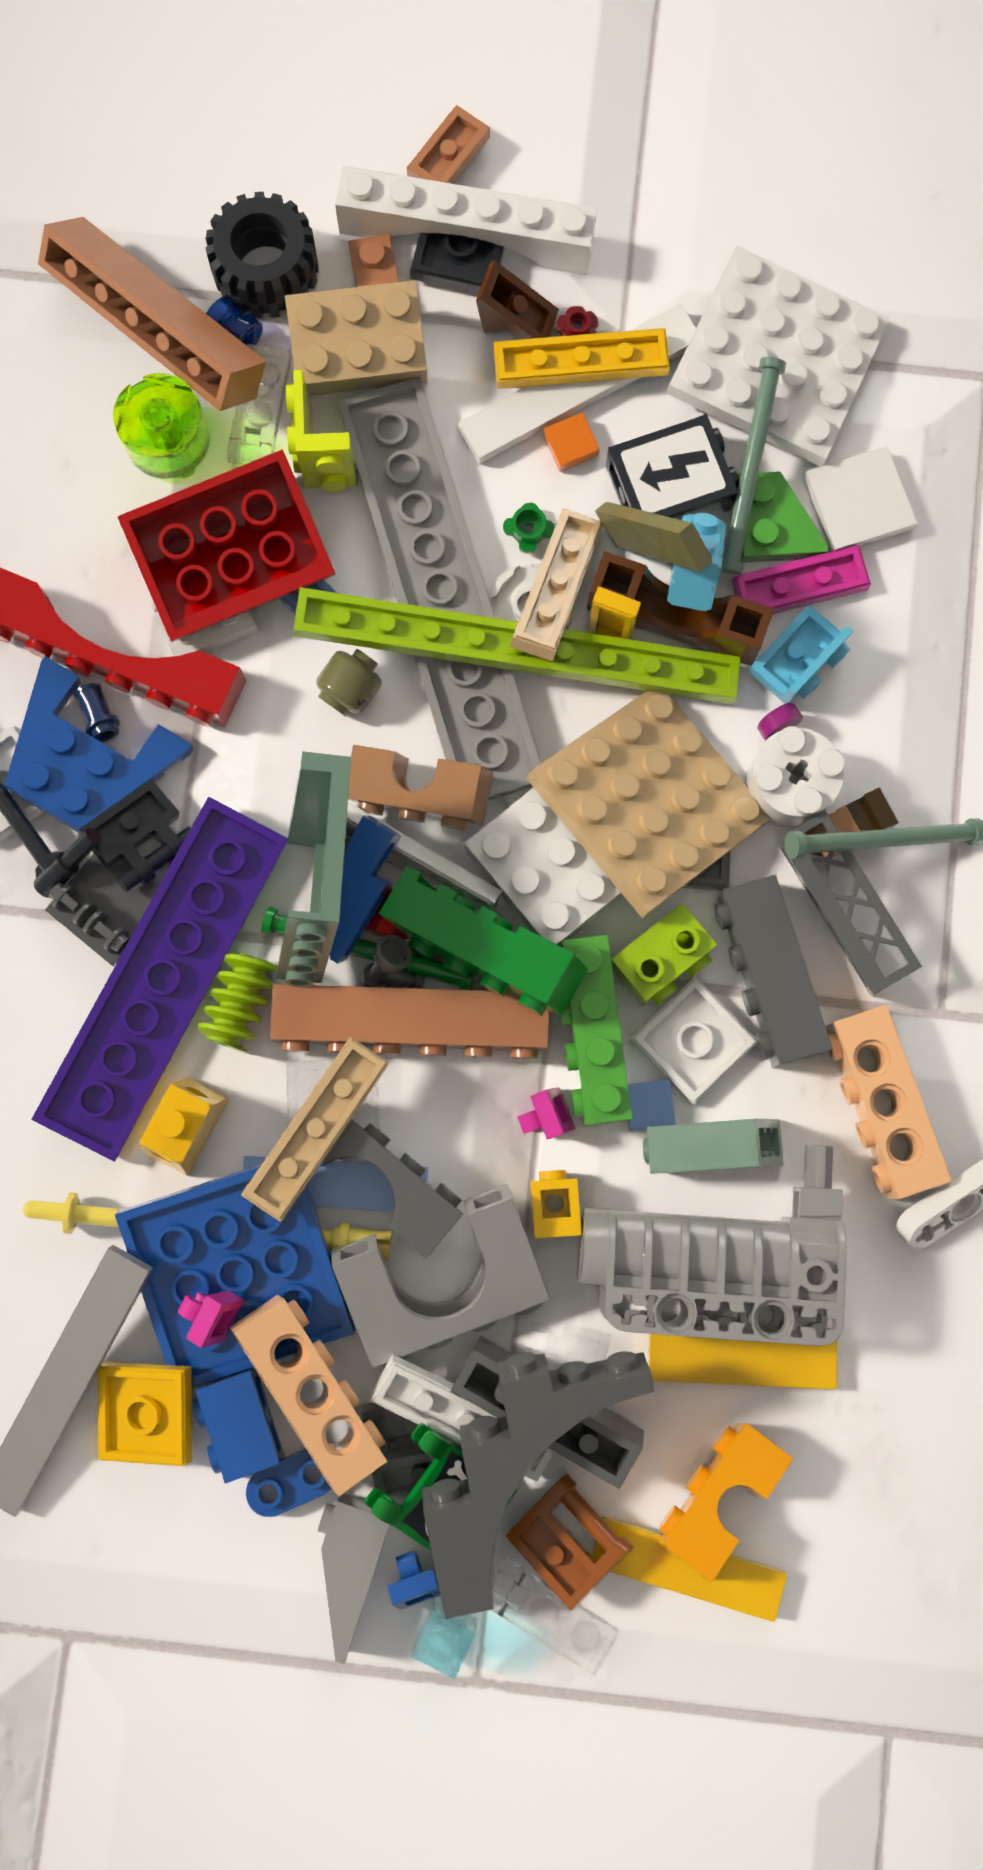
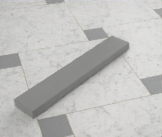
M111 1245L106 1250L0 1446V1509L13 1517H16L24 1508L154 1269L115 1245Z

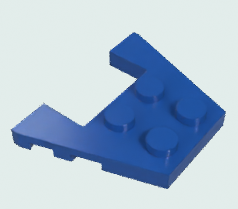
M44 656L39 666L4 785L8 791L79 833V828L150 779L154 782L164 775V771L179 760L183 761L193 752V745L158 724L134 760L126 758L58 717L74 691L81 684L78 675Z

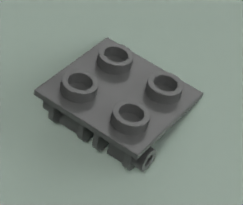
M93 854L66 886L58 883L51 889L48 896L53 901L47 906L45 911L114 967L157 891L158 886L150 881L145 885L139 883L128 892H125L118 884L116 877L129 869L127 864L121 859L107 869L96 855Z

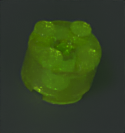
M151 373L142 376L143 381L136 383L132 387L130 384L127 385L115 401L113 422L118 437L131 463L143 473L162 479L190 477L204 459L210 443L209 426L201 404L188 384L176 376L165 373Z

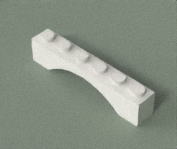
M349 166L342 167L335 201L339 234L362 238L390 234L391 238L413 233L462 235L509 248L548 269L584 275L588 273L595 233L596 207Z

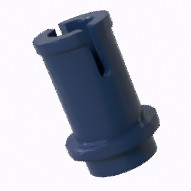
M91 682L77 688L73 695L78 701L87 722L85 727L86 734L100 742L116 737L119 734L118 726L120 725V720L118 716L112 715L100 683L95 684Z

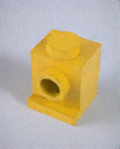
M566 1170L539 1171V1181H530L533 1237L549 1238L582 1235L577 1178L567 1179ZM551 1194H557L563 1200V1206L558 1212H550L546 1208V1199Z

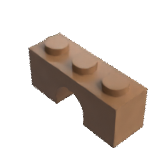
M353 744L348 800L357 803V807L361 810L377 816H383L384 809L399 811V819L417 823H425L426 816L442 818L440 826L467 831L469 823L483 826L493 772L482 765L438 758L436 772L432 781L421 790L411 791L406 780L409 758L396 751Z

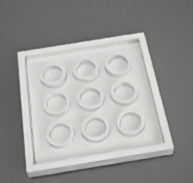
M736 245L671 379L666 394L749 433L762 371L759 370L760 359L762 357H774L784 360L787 364L785 373L779 375L766 441L813 464L823 466L891 318Z

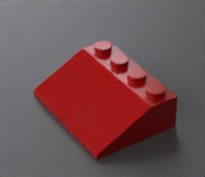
M283 449L117 516L171 643L296 592L300 587L305 588L336 575Z

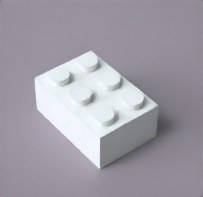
M534 787L464 843L468 856L491 884L502 890L501 896L528 929L558 946H561L562 940L572 938L615 903L622 894Z

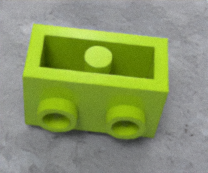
M681 903L611 959L612 970L641 1006L651 999L657 1006L678 989L673 981L686 971L691 977H694L713 961L708 954L717 944L687 907Z

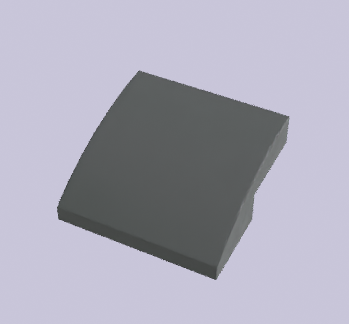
M373 1402L361 1404L363 1424L370 1419L386 1442L379 1449L387 1462L372 1472L375 1488L377 1487L385 1492L397 1503L403 1504L435 1458L421 1450L419 1445L411 1439V1435L418 1424ZM443 1437V1438L446 1439L448 1442H450L451 1444H453L455 1447H457L458 1449H460V1450L462 1451L461 1445H459V1444H457V1443H455V1442H453V1441H451V1440H449V1439Z

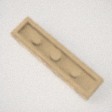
M562 508L512 637L510 647L553 662L603 526L601 521Z
M349 1037L248 1183L241 1196L282 1223L389 1066V1062L352 1037Z

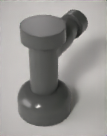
M396 935L382 937L373 951L375 963L368 964L361 973L362 984L365 987H385L388 983L399 987L422 989L425 976L417 973L412 974L404 970L412 957L409 944L403 938Z

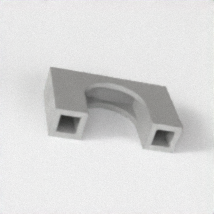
M507 1184L463 1200L481 1249V1264L473 1283L462 1294L453 1299L431 1303L416 1300L405 1294L392 1278L376 1234L331 1250L332 1268L372 1368L382 1364L386 1366L392 1354L405 1360L410 1353L426 1347L429 1349L443 1347L450 1343L453 1337L465 1332L485 1331L494 1326L497 1320L512 1314H529L537 1310L541 1303L550 1300Z

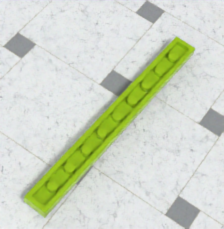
M299 588L293 636L643 691L649 690L733 704L737 699L740 667L739 656L565 629L552 662L510 647L512 637L518 625L517 621Z

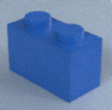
M254 1367L204 1384L195 1390L197 1399L193 1400L194 1414L201 1428L207 1426L212 1445L207 1446L209 1461L215 1474L222 1473L225 1484L276 1466L285 1458V1453L260 1376Z

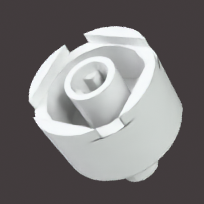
M789 726L775 733L762 744L746 772V786L751 797L758 803L759 809L771 818L768 821L769 823L779 827L798 826L826 810L837 798L843 785L845 760L832 742L822 734L810 729ZM792 772L799 776L796 785L789 781Z

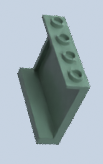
M302 751L288 828L289 840L287 844L314 846L315 853L310 912L289 910L276 970V979L286 980V984L290 986L310 987L313 983H322L339 925L351 768L350 756Z

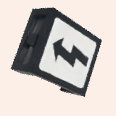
M707 414L608 447L605 466L620 505L673 518L720 502L723 512L730 511L738 494V474L733 466L728 467L723 455L725 445L722 434L717 427L712 428Z

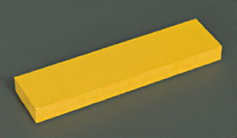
M665 328L494 342L497 389L668 376L670 370Z
M649 1334L648 1366L651 1371L652 1381L837 1389V1341L830 1345L815 1346Z
M604 1515L602 1516V1519L619 1538L624 1535L634 1546L627 1557L611 1571L612 1573L775 1622L787 1578L785 1571L730 1555L714 1581L710 1582L702 1578L658 1543L663 1533ZM595 1541L592 1557L597 1562L606 1551Z

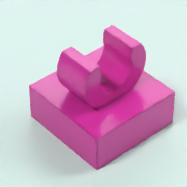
M560 1086L530 1096L535 1110L517 1117L524 1134L542 1128L547 1140L576 1129Z
M231 1291L210 1295L198 1292L195 1298L185 1295L178 1313L185 1319L193 1322L186 1339L200 1348L224 1342L230 1330L229 1327L232 1326L244 1299Z

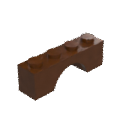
M606 551L603 552L591 585L586 610L591 611L592 602L599 586L641 602L636 627L709 652L739 656L741 663L750 666L753 665L761 649L774 608L733 594L714 598L711 610L706 611L671 605L667 601L669 585L655 577L647 565Z

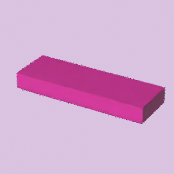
M859 545L733 576L731 581L736 596L774 608L773 614L867 591L871 586Z

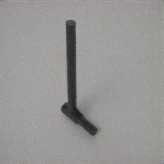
M0 780V812L38 864L35 868V890L43 897L50 898L48 895L51 889L58 883L65 885L79 870V864L99 844L101 836L95 829L87 828L66 852H51Z

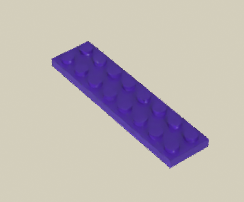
M208 796L32 1116V1121L113 1162L117 1160L219 971L225 955L228 954L287 845L289 840L287 837Z

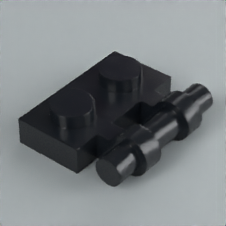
M150 779L79 828V836L87 828L95 829L100 834L101 841L92 852L107 869L121 859L127 864L129 869L116 877V880L121 888L128 892L139 883L145 885L156 877L154 872L171 860H174L191 827H186L178 834L174 833L169 825L179 819L180 812L156 783ZM155 836L161 846L146 857H143L137 848Z

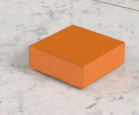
M583 412L543 428L544 439L560 472L599 456L600 448Z

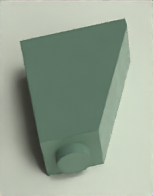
M754 1118L647 1127V1137L643 1140V1157L646 1164L650 1165V1174L784 1165L780 1119Z

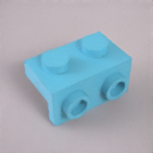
M808 604L753 663L748 672L784 704L791 703L797 696L805 700L822 681L817 674L825 665L828 664L834 669L850 651L851 648L846 642L852 635L853 630L847 625L842 631L838 630Z

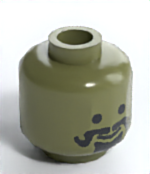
M357 648L352 655L345 651H336L316 679V685L321 690L317 697L345 717H347L349 712L353 714L362 713L382 685L380 676L374 672L378 663Z

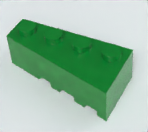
M406 865L381 908L379 915L410 940L408 944L413 952L428 960H431L433 954L445 959L443 966L461 977L467 978L470 972L481 977L480 984L499 996L504 997L507 991L519 996L520 999L517 1003L539 1016H543L545 1010L559 1017L563 1015L588 970L575 954L522 926H519L516 932L512 931V923L484 906H481L478 913L474 912L476 907L460 897L456 891L443 884H440L436 891L422 877L420 872Z

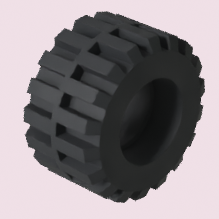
M264 191L254 192V197L246 198L245 194L236 196L237 203L232 205L227 201L222 205L221 210L223 214H214L210 221L212 229L206 231L207 247L205 249L218 291H221L228 305L234 303L236 311L242 314L251 310L253 318L262 319L263 313H270L271 318L280 317L279 311L286 309L285 295L308 293V288L314 289L316 286V273H319V264L312 227L309 226V220L305 213H299L297 204L291 200L284 204L282 195L273 193L270 198H267L264 195ZM260 247H275L283 251L275 261L269 264L251 265L243 261L249 252Z

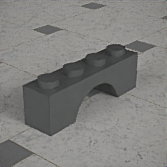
M352 1119L320 1167L341 1158L356 1157L373 1163L383 1171L391 1183L395 1196V1212L390 1228L427 1259L464 1214L457 1208L462 1199L443 1183H440L435 1189L421 1178L426 1169L406 1152L400 1159L386 1148V1145L391 1140L372 1123L369 1122L363 1129Z

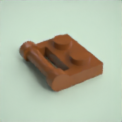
M565 1474L521 1518L505 1537L568 1609L572 1611L627 1557L634 1546L624 1535L620 1538L578 1493L576 1490L578 1484L569 1474ZM560 1503L565 1505L606 1551L597 1562L553 1514L552 1511Z

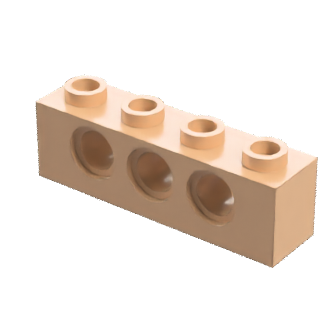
M885 1004L826 1025L833 1048L827 1052L832 1061L838 1060L844 1076V1078L839 1080L840 1088L846 1102L849 1105L854 1104L860 1121L855 1123L856 1132L862 1146L865 1149L870 1148L876 1165L871 1167V1171L878 1190L881 1193L886 1192L888 1199H902L951 1182L952 1179L887 1005ZM861 1048L871 1050L876 1056L877 1063L872 1072L863 1070L858 1064L857 1056ZM879 1091L887 1093L892 1100V1110L887 1116L879 1114L874 1107V1097ZM897 1134L905 1138L909 1148L906 1157L901 1161L896 1159L890 1151V1142Z
M276 1295L229 1327V1329L327 1483L340 1497L387 1462L379 1449L386 1442L370 1419L364 1424L354 1410L360 1404V1401L347 1381L344 1379L337 1383L328 1369L335 1362L320 1339L314 1343L309 1339L303 1327L309 1324V1321L294 1299L287 1303L284 1298ZM287 1338L295 1339L297 1343L295 1357L287 1363L276 1362L274 1352L278 1343ZM312 1379L321 1380L323 1385L321 1396L315 1402L303 1403L300 1397L303 1385ZM346 1420L348 1424L346 1436L337 1443L327 1442L326 1433L328 1427L334 1421Z

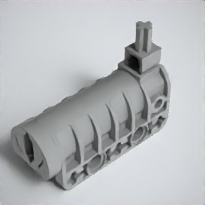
M805 1145L804 1187H793L792 1217H781V1221L583 1208L577 1280L581 1284L600 1285V1312L614 1328L620 1331L815 1346L832 1344L838 1340L844 1327L846 1235L844 1222L841 1221L843 1190L832 1189L833 1147ZM623 1295H625V1298L633 1304L645 1306L646 1315L640 1314V1310L626 1309L623 1317H621L612 1309L613 1304H620L623 1300ZM671 1298H677L680 1306L678 1315L671 1321H663L661 1318L662 1305ZM752 1304V1306H751V1308H750L749 1316H748V1319H747V1310H748V1307ZM696 1305L702 1306L701 1309L709 1311L719 1310L720 1306L727 1307L728 1310L737 1312L738 1321H733L734 1317L722 1315L717 1316L716 1321L708 1319L703 1314H697ZM769 1305L772 1310L771 1320L766 1326L760 1327L758 1324L759 1312L762 1308ZM782 1310L784 1314V1323L781 1329L778 1330ZM794 1312H798L800 1317L813 1318L817 1316V1322H810L808 1326H802L801 1323L795 1321ZM828 1318L832 1319V1328H826Z

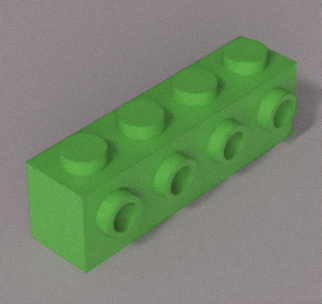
M608 935L562 940L560 947L575 954L588 968L561 1016L562 1026L570 1025L572 1043L565 1044L568 1071H576L578 1089L571 1090L574 1117H582L583 1127L629 1121L632 1119Z

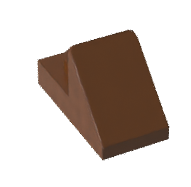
M496 260L490 262L476 299L483 331L489 333L504 327L519 339L549 337L559 309Z

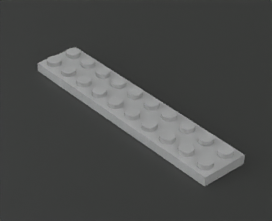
M420 377L338 399L339 412L345 431L350 433L355 464L397 602L495 618ZM414 655L445 759L482 765L493 772L488 801L532 787L526 777L541 762L512 670Z

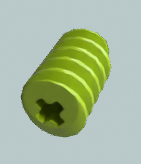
M244 953L226 954L224 962L233 971H219L217 978L227 988H213L210 995L220 1003V1006H205L203 1012L213 1020V1023H198L197 1030L212 1042L241 1053L249 1054L239 1042L240 1040L255 1039L256 1035L246 1027V1024L261 1023L262 1017L252 1008L253 1006L268 1005L269 1001L259 993V990L273 989V984L275 983L266 976V972H276L277 965Z

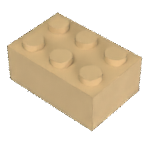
M416 280L285 295L294 370H303L309 396L380 388L420 377L422 383L427 382V364Z

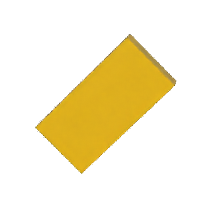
M598 586L592 602L587 631L593 634L631 639L641 602Z

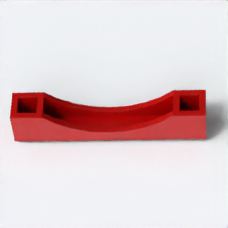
M0 567V641L10 643L13 638L25 643L24 648L40 658L46 656L50 659L51 655L66 660L64 665L76 673L89 677L92 671L106 677L105 683L121 692L129 693L131 688L146 694L145 699L159 708L170 710L171 705L187 711L185 714L187 718L202 726L210 727L212 722L223 727L226 726L247 681L240 667L200 650L180 656L147 658L128 656L102 648L80 636L62 621L49 597L37 582Z

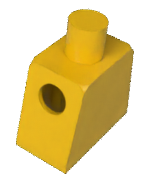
M189 1077L171 1083L140 1140V1146L146 1155L189 1176L229 1098Z

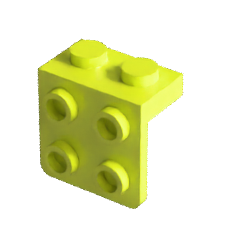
M293 370L294 384L286 385V403L288 413L291 412L292 426L287 427V442L289 454H292L294 473L302 474L305 489L321 488L328 492H339L347 487H356V466L350 433L312 434L311 404L303 370Z

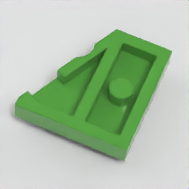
M781 471L759 472L741 556L742 563L797 560L827 553V543Z

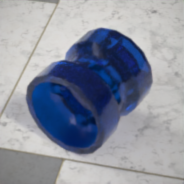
M228 296L219 298L208 309L206 314L251 350L255 348L263 331L262 323L250 314L244 315L241 313L240 306Z

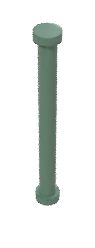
M762 357L759 363V370L762 371L741 470L738 494L735 499L722 559L721 572L736 575L743 573L744 564L740 563L779 375L785 373L787 364L784 360L774 357Z
M969 818L962 824L804 835L801 831H791L785 837L784 846L785 852L790 859H802L808 853L965 841L968 845H980L983 843V820L980 818Z

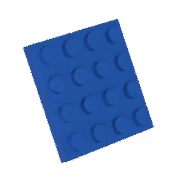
M262 1164L119 1210L115 1214L127 1253L154 1268L141 1293L166 1365L191 1366L192 1387L254 1366L231 1330H229L224 1342L203 1348L186 1339L193 1322L185 1319L178 1313L185 1295L195 1298L198 1292L210 1295L231 1291L244 1299L232 1325L276 1295L284 1298L287 1303L294 1299L309 1321V1324L303 1327L312 1343L320 1339L323 1344L353 1335L356 1330L332 1268V1257L308 1186L303 1190L282 1223L241 1196ZM287 1338L278 1343L274 1352L275 1360L297 1353L295 1339Z

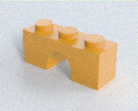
M737 1423L735 1428L728 1425L722 1431L713 1445V1449L718 1452L708 1468L701 1465L695 1471L686 1485V1489L691 1492L681 1508L674 1505L668 1511L658 1528L663 1533L658 1543L702 1578L710 1582L714 1581L740 1541L729 1533L719 1520L717 1507L722 1494L727 1489L739 1485L757 1498L768 1499L794 1459L747 1423Z

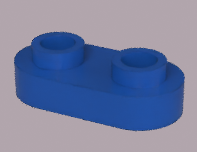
M305 1448L285 1457L276 1466L254 1473L246 1487V1500L256 1514L263 1517H275L325 1495L331 1490V1487L323 1475L318 1481L307 1479L305 1468L310 1465H317ZM273 1485L278 1493L277 1498L272 1501L264 1499L261 1494L262 1486Z

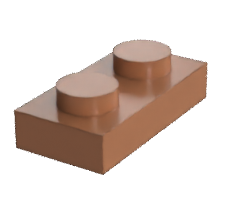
M456 105L406 167L407 176L454 184L490 139V127Z
M390 234L348 241L356 287L399 282Z

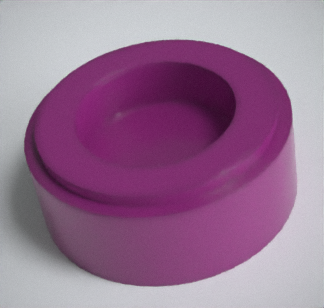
M786 703L762 718L758 723L757 730L766 741L769 737L786 727H796L802 721L803 715L794 703Z

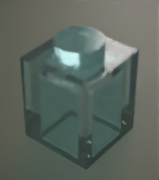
M437 1597L433 1598L413 1641L411 1657L455 1679L477 1633V1618L468 1614L445 1619L442 1600Z

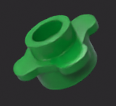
M531 502L523 504L514 513L512 518L505 519L503 523V532L507 536H512L519 543V550L526 554L533 553L536 550V545L544 538H551L555 529L554 523L546 520L543 511L535 503ZM531 525L533 529L526 531L525 526Z

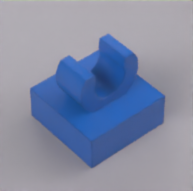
M411 1551L395 1557L402 1580L387 1585L393 1606L402 1610L440 1596L436 1571L430 1569L423 1572L418 1554L415 1555V1552Z

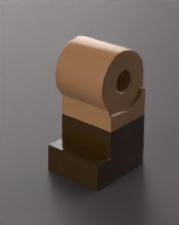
M880 787L838 808L836 812L829 814L839 833L893 829L899 823ZM821 824L804 835L827 834ZM834 851L833 857L840 853L838 851ZM828 852L814 853L818 856H828Z

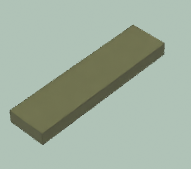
M605 502L595 510L616 547L699 572L713 562L707 547L693 523L611 502Z

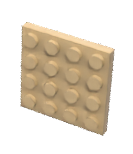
M649 690L533 768L526 777L642 919L758 831L771 819L759 809V805L751 797L748 787L669 694Z

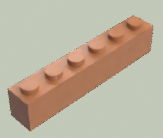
M85 217L44 224L38 259L39 266L219 411L256 399L266 366L264 359Z
M273 984L270 1040L275 1043H282V1051L309 1052V1044L328 1045L327 1052L339 1053L349 1037H352L364 1046H373V1052L380 1055H400L401 1047H417L421 1056H446V1049L449 1048L465 1049V1057L491 1058L492 1050H511L510 1058L538 1059V1051L546 1052L548 1049L549 1011L545 1010L543 1016H539L518 1004L517 1002L520 997L509 991L502 997L491 991L321 985L294 987L288 984Z

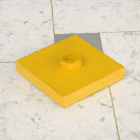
M103 1362L97 1372L98 1460L187 1466L193 1461L191 1366Z

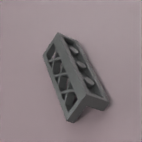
M825 810L791 830L801 831L806 834L822 824L827 833H839ZM787 833L777 838L779 848L870 996L875 995L922 967L850 850L838 851L844 861L832 859L834 852H828L827 857L808 853L802 859H790L785 852L784 846ZM813 861L825 863L823 876ZM830 865L846 868L851 871L855 878L851 896L831 891L826 883ZM859 886L868 900L856 898ZM837 900L849 902L847 914H845ZM855 904L874 908L879 916V922L875 936L858 932L853 927L850 921ZM883 926H885L893 940L881 937ZM862 939L874 941L871 954ZM879 943L898 947L908 964L884 977L875 962Z

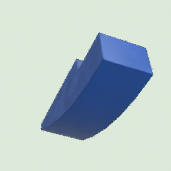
M362 816L344 854L340 918L330 952V960L337 964L348 959L393 883L378 873L401 835L372 816Z

